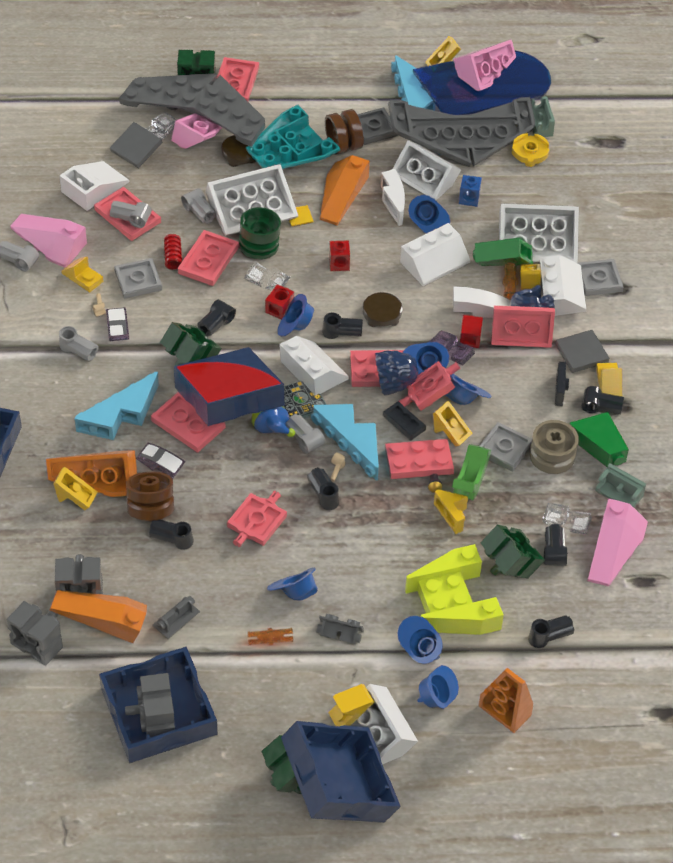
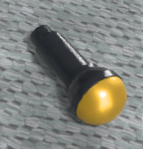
M432 474L430 475L428 489L435 493L436 490H441L443 485L438 479V475Z

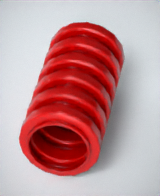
M169 234L164 237L165 267L170 270L178 269L182 263L181 238L179 235Z

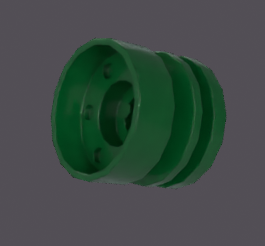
M261 207L251 208L240 217L239 249L244 255L253 259H267L277 253L281 219L278 214L273 210Z

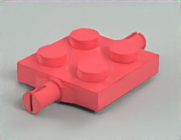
M438 361L419 374L413 384L407 386L408 395L399 402L404 407L414 402L421 411L431 406L433 402L455 388L450 375L461 369L460 366L455 362L448 368H445Z
M273 491L268 499L260 498L252 493L249 494L227 522L228 528L239 533L233 541L235 546L241 547L246 539L253 540L262 546L266 544L287 517V511L275 504L281 497L279 492Z

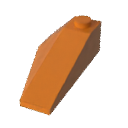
M351 155L334 163L326 177L320 220L338 226L369 178V160Z
M135 450L46 459L48 480L55 482L61 469L66 467L98 493L110 497L127 496L126 481L129 477L137 474Z
M57 590L49 610L134 643L143 625L147 613V605L123 596Z
M508 668L480 694L479 700L480 708L513 733L531 717L534 704L526 681Z

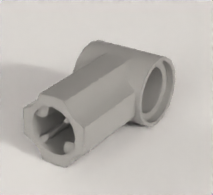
M200 188L181 196L184 208L187 211H192L202 223L208 224L216 217V211L206 201V197Z
M113 201L110 217L127 220L134 227L143 228L152 209L144 202L132 205Z
M7 241L0 243V258L13 262L21 271H28L39 258L38 251L32 246L27 245L22 248Z
M65 326L60 329L59 342L63 352H73L87 361L94 359L98 351V345L78 335L74 327Z
M294 414L286 422L287 428L295 430L294 437L305 454L325 444L323 433L318 428L313 429L301 415Z

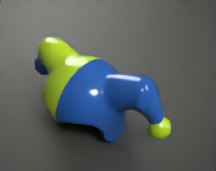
M283 406L259 413H252V424L260 433H284L288 437L295 435L294 429L286 427L289 415Z

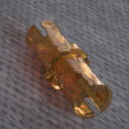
M514 263L505 264L502 280L504 297L509 300L516 293V286L518 285V278L516 277L517 266Z
M267 628L265 631H247L248 637H257V639H249L248 646L269 644L271 646L273 643L293 642V636L284 637V634H293V629L272 630V628Z

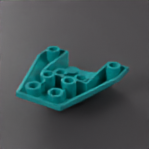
M297 104L282 112L260 134L253 146L248 145L246 150L262 168L280 164L282 169L325 159L339 152L340 147L330 137L323 140L309 126L308 114Z

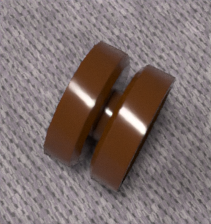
M354 109L342 111L340 115L333 113L325 116L327 138L330 137L340 147V151L335 153V155L347 152L348 148L353 151L363 147V130Z
M155 471L142 472L129 477L126 481L128 514L133 518L145 521L159 520L171 515L174 511L173 479L165 473Z

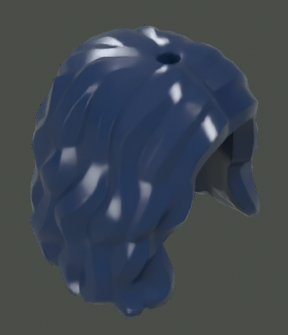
M540 285L532 289L517 291L510 301L511 306L555 308L554 298L551 295L541 296Z
M389 350L375 353L382 394L390 395L401 392L416 381L419 371L417 361L413 356Z

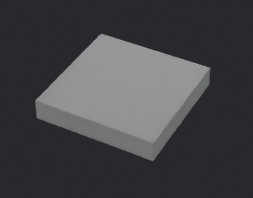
M152 258L114 266L124 299L163 290Z
M614 259L577 263L581 265L585 296L623 292L624 287Z
M497 422L480 446L491 449L490 461L513 472L531 448L532 439Z

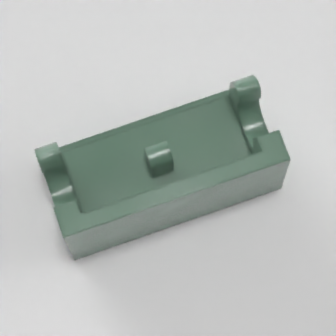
M547 96L541 98L539 105H535V100L532 99L531 104L535 119V126L532 129L533 133L543 137L553 136L555 119Z
M609 464L598 480L600 482L595 489L596 492L609 499L629 503L635 508L644 496L646 483Z

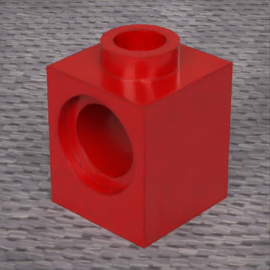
M349 240L329 241L330 271H350Z
M277 284L265 299V313L282 320L290 302L294 298L295 292Z
M463 315L459 346L480 347L483 317Z

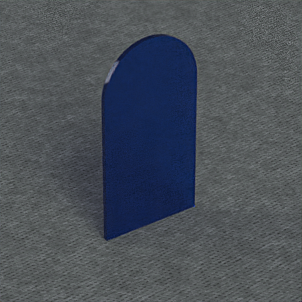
M516 50V58L512 63L500 72L501 75L493 80V84L490 87L480 91L475 90L458 77L454 61L413 69L414 75L440 112L451 115L475 114L511 103L513 100L521 97H530L531 100H536L543 97L551 85V75L547 67L534 56Z

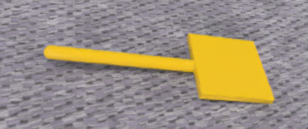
M308 205L296 207L298 217L289 219L291 227L314 222Z

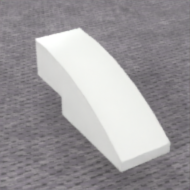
M396 169L381 173L382 201L400 226L403 224L405 193L400 176Z
M453 287V312H472V316L493 318L494 305L511 306V300L492 292L468 287Z

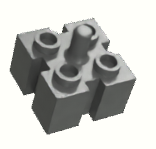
M78 554L75 556V561L70 557L55 559L56 591L103 594L100 557L84 558L82 554Z
M23 601L6 619L8 629L11 631L9 634L10 643L24 653L27 651L33 659L46 666L63 648L60 623L56 619L58 614L49 611L47 615L43 616L38 606Z
M168 673L140 676L141 686H137L138 705L125 706L126 716L140 714L142 732H147L150 738L175 730Z

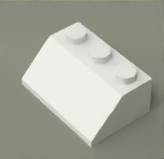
M409 140L393 167L403 182L435 200L453 186L461 169Z
M447 223L401 246L400 263L422 286H425L470 263V258L460 234Z
M561 255L540 257L544 296L549 294L554 298L555 316L587 312L581 265Z
M295 336L280 344L281 362L314 395L321 394L349 379V376L315 342Z
M369 684L366 689L375 703L350 726L369 727L383 765L403 756L418 740L387 687Z

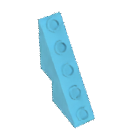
M396 55L395 61L391 62L392 73L395 72V84L399 85L398 95L402 97L401 100L408 102V105L435 111L436 97L430 94L432 78Z
M158 372L147 375L142 380L129 385L108 399L77 414L74 419L76 432L114 440L121 422L142 426L159 386Z
M353 404L314 405L313 414H311L314 424L319 425L329 438L335 440L341 450L346 451L356 464L365 469L369 477L378 480L379 464L376 424H354Z

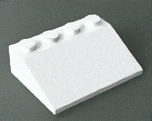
M280 164L208 182L206 194L210 206L216 211V219L225 236L240 232V217L251 208L261 207L273 210L278 214L281 222L298 217Z
M501 204L499 211V240L521 238L532 245L533 262L540 263V257L561 255L578 263L579 207Z

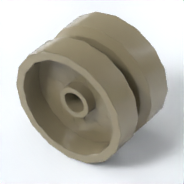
M548 420L536 426L530 448V459L533 465L540 471L548 474H559L569 470L575 462L578 448V434L576 430L568 423L560 420Z

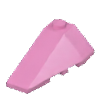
M512 39L454 58L458 77L477 91L490 87L493 84V80L501 75L500 72L507 68L516 58Z
M194 113L175 121L171 141L178 144L179 147L186 149L216 136L222 127L208 118Z
M20 214L10 226L21 238L29 241L37 251L40 250L47 260L64 268L74 260L87 244L86 228L69 220Z
M608 499L587 581L609 587L622 570L626 561L631 558L637 546H640L643 542L648 521L629 503Z

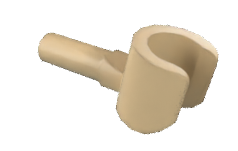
M100 293L96 294L97 304L93 305L96 317L106 314L105 304L102 302Z
M338 452L334 454L331 463L336 465L330 478L332 482H335L338 472L346 464L345 456Z

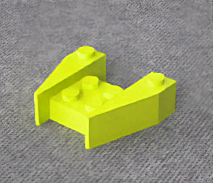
M475 544L453 549L406 576V594L418 591L426 614H421V617L426 619L438 633L482 635L502 629L504 614L497 597L472 602L464 580L480 577L482 560Z

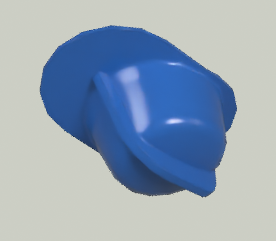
M428 195L417 196L409 204L408 212L410 218L426 234L447 223L450 224V217L447 211L434 198Z
M298 294L290 302L278 326L277 333L279 336H286L293 330H303L311 322L314 308L307 303V298L304 294Z
M437 342L414 344L408 346L403 351V353L410 354L416 359L418 375L438 361L445 368L449 363L447 349Z
M455 374L450 375L455 388L445 396L459 405L470 404L478 396L492 397L482 388L462 380Z
M312 567L299 574L280 579L270 584L267 590L282 589L289 598L304 600L318 591L312 574L316 568Z
M415 615L404 619L399 625L397 632L401 646L417 663L427 664L436 659L438 660L443 647L440 634L423 617Z
M441 665L423 679L419 684L420 697L417 701L424 702L430 708H446L457 697L459 690L458 680L452 669Z

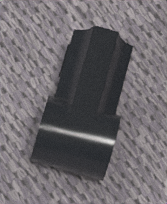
M217 299L212 304L210 312L197 323L198 329L206 334V337L211 336L224 323L229 324L234 319L236 309Z
M327 313L324 316L322 333L328 339H335L339 335L362 336L363 319L341 318L337 313Z
M589 386L584 390L581 408L583 411L592 414L600 410L621 415L624 397L606 394L596 386Z
M319 467L312 469L307 475V479L319 497L321 507L325 510H334L339 505L338 486L330 480L324 469Z
M159 519L153 520L150 525V537L174 543L178 549H189L194 543L192 529L187 522L172 523Z
M551 524L545 528L544 565L566 566L568 553L567 547H565L564 528L559 524Z
M567 615L548 621L536 619L531 625L528 641L535 648H543L549 641L574 634L573 621Z

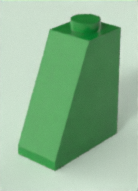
M521 238L475 243L473 259L481 266L533 264L532 245Z
M608 412L570 422V425L578 434V445L604 466L608 467L609 464L618 466L626 462L629 449Z

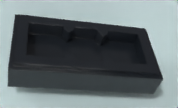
M559 361L555 406H563L565 390L568 391L569 378H566V362Z
M399 401L383 411V417L410 441L426 431V425Z

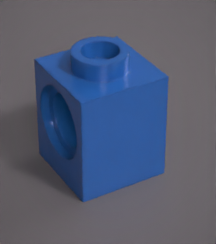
M463 175L459 204L478 207L482 177Z

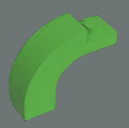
M473 444L468 445L461 472L458 478H455L453 481V493L465 495L470 500L475 499L487 468L491 449Z

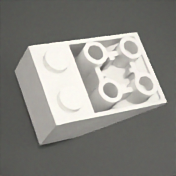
M104 161L76 165L60 175L61 192L86 211L129 183L126 177Z

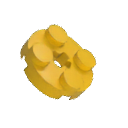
M528 133L521 134L514 139L512 155L518 161L525 163L526 166L533 167L535 164H539L548 158L549 142L539 134H534V136H528Z

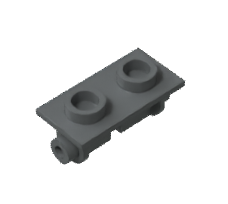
M191 596L184 597L152 626L169 639L200 613V610L193 605L195 600Z
M326 614L325 617L319 615V619L323 624H318L316 633H320V636L336 639L337 632H341L340 641L352 644L361 642L362 635L358 633L359 631L364 632V628L360 626V622L347 619V622L338 620L339 617L331 614Z

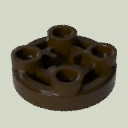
M235 135L223 141L221 146L222 156L228 161L229 166L236 167L257 162L247 152L246 147L248 145L236 140Z
M386 292L374 293L363 302V316L371 327L395 326L399 323V319L402 316V303L393 294Z

